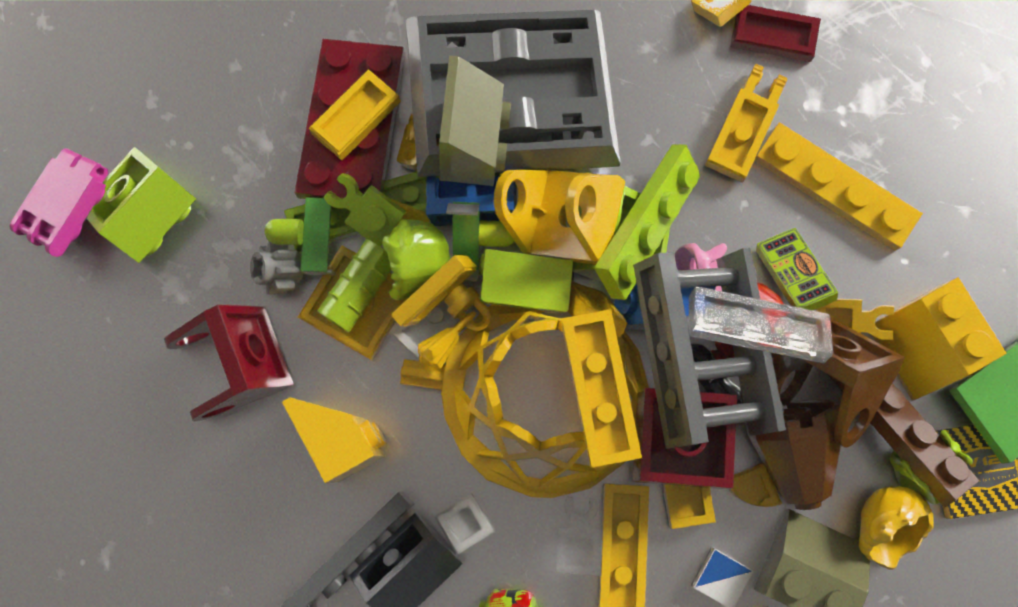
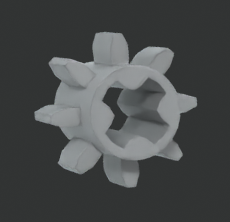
M269 241L267 246H260V252H255L250 262V273L254 283L266 285L267 295L286 294L287 290L295 289V283L300 282L304 274L300 271L301 254L296 250H288V245H277Z

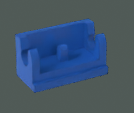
M436 176L427 177L426 215L431 224L434 226H452L453 214H446L448 203L453 204V202L480 203L479 224L480 220L500 221L494 208V191L500 176L494 177V186L440 181ZM512 181L507 191L506 201L510 213L514 211L517 205L515 181Z

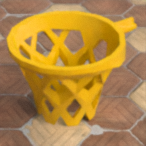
M491 305L488 307L492 315L490 324L484 330L476 332L466 328L459 335L458 342L446 360V365H443L441 369L425 366L417 360L404 359L400 373V384L441 390L444 418L461 455L486 480L529 497L555 498L591 489L625 463L620 462L594 468L588 465L575 463L576 460L587 449L583 431L569 432L540 441L519 425L503 419L501 401L493 376L504 356L516 339L539 331H563L562 318L543 315L541 313L545 311ZM569 307V310L567 312L570 315L575 316ZM480 313L473 321L480 323L483 320L482 314ZM529 318H530V319H534V320H538V321H534V322H530V323L524 324ZM512 320H518L509 330L488 341L491 330ZM624 331L622 337L617 336L628 392L632 397L631 407L636 426L637 394L645 387L649 388L640 351ZM496 345L495 350L484 364V351ZM478 359L479 379L472 399H470L463 390L466 370ZM481 390L487 402V417L475 408ZM475 417L492 430L500 452L489 450L474 435ZM501 436L516 440L527 452L508 454ZM564 448H579L567 463L550 456ZM538 458L557 468L542 479L527 477L516 461ZM501 460H505V461L508 463V465L510 466V468H509L506 464H504ZM566 470L579 472L556 478Z

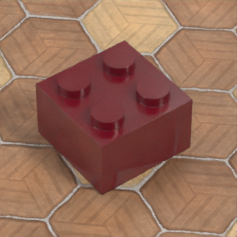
M645 387L637 394L636 431L642 458L633 461L632 482L732 489L734 483L736 424L706 428L709 442L666 449L655 388ZM700 392L703 409L737 405V395Z

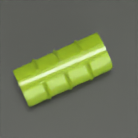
M366 239L356 255L352 256V261L345 271L340 274L339 280L332 290L328 292V296L317 312L349 333L359 317L363 316L362 313L371 299L375 298V294L382 283L387 280L391 268L386 250Z

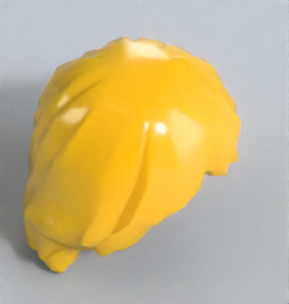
M890 486L876 490L866 500L861 511L859 538L861 553L868 560L874 561L881 567L889 570L897 568L898 561L905 554L916 552L923 539L927 538L928 533L934 527L933 513L927 500L919 492L907 487Z

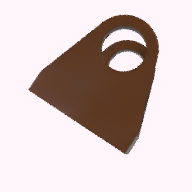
M830 317L781 328L773 356V366L780 401L785 406L795 398L813 366L844 383L845 386L834 431V441L844 448H848L856 443L866 431L897 377L905 357ZM795 370L790 385L780 394L784 381ZM861 411V414H860V416H859V418H858L856 424H855L854 427L848 432L849 427H850V425H851L853 419H854V418L856 417V415Z

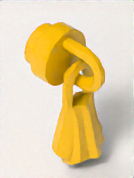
M462 283L445 298L444 302L449 306L447 312L454 319L458 318L460 321L454 327L446 328L418 344L419 361L423 365L441 369L458 342L459 333L465 327L476 332L484 330L490 324L492 317L490 310L480 301V294L473 287L467 288ZM472 305L483 316V320L480 323L473 321L476 316L475 311L468 314L465 313Z

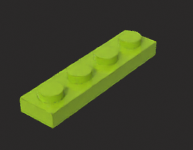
M686 144L671 145L594 267L611 298L627 299L636 284L633 265L653 256L700 178L698 167Z

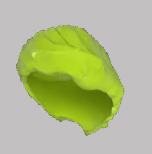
M402 219L392 229L393 232L390 235L384 236L382 240L383 247L388 253L390 268L393 271L391 275L392 280H394L392 284L393 289H390L389 293L390 297L394 300L402 301L404 298H409L450 260L449 246L444 234L431 223L413 219Z

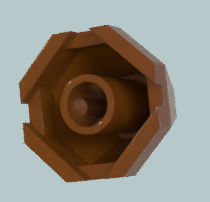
M831 400L790 402L786 405L787 409H783L786 427L784 431L750 436L747 422H745L750 440L782 499L787 504H794L797 510H812L821 507L822 501L832 496L841 445L834 441V431L840 408L839 404L834 405V402Z

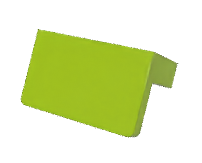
M485 249L480 258L478 274L482 276L480 301L485 304L565 313L569 310L573 260Z

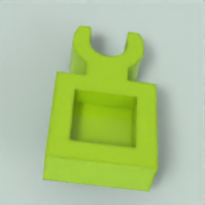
M342 173L338 176L337 180L347 188V196L340 198L335 193L329 191L324 196L325 201L334 208L348 209L351 213L344 222L366 239L381 247L384 236L390 235L393 231L392 229L396 227L407 211L374 186H370L365 194H362L359 191L356 180L352 176Z

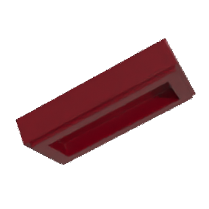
M747 5L736 14L730 47L811 62L815 57L821 18Z

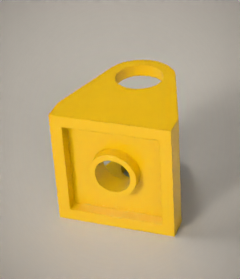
M506 170L499 177L495 187L494 208L497 217L524 254L567 259L577 263L596 265L614 236L625 180L618 175L551 170ZM512 181H515L518 188V201L514 211L510 213L506 201L507 191ZM578 207H580L582 211L581 218L579 215ZM566 218L570 227L566 226Z

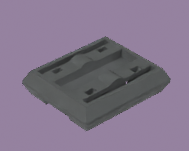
M574 10L433 15L406 18L418 177L440 176L439 146L436 144V139L440 138L449 55L461 57L504 84L502 101L511 102L508 129H499L498 143H507L504 171L495 170V173H503L506 170H564L620 166L600 11ZM553 38L559 43L554 44ZM451 42L458 46L453 48H447V46ZM573 117L572 124L563 125V118ZM564 131H571V140H563ZM586 131L594 133V138L582 139ZM552 132V142H537L538 134Z

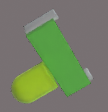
M306 198L304 223L302 219L277 218L270 220L266 224L264 234L269 242L277 245H302L301 272L309 275H335L334 271L327 270L332 206L324 198Z

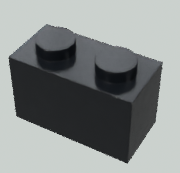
M414 513L365 559L349 577L365 603L370 607H418L463 563L445 539L418 514Z

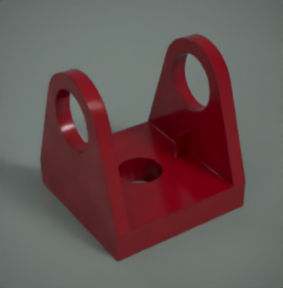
M215 305L164 338L167 349L183 348L213 338L230 385L229 389L191 410L192 421H202L219 416L294 385L265 306Z

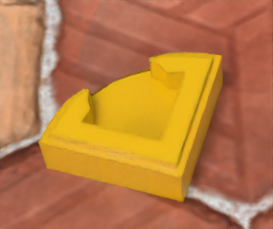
M763 463L734 473L733 488L729 489V491L741 501L761 507H773L782 504L773 480Z

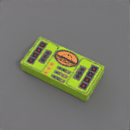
M796 228L757 243L756 252L797 317L837 301L838 291Z

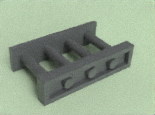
M742 248L716 259L718 268L678 270L674 252L657 253L633 265L666 449L709 442L706 428L747 422L750 436L786 430L783 405L779 397L756 280L757 273L750 248ZM721 286L726 309L725 313L685 315L681 289ZM730 331L735 358L694 362L689 335ZM739 377L743 404L702 408L698 381Z

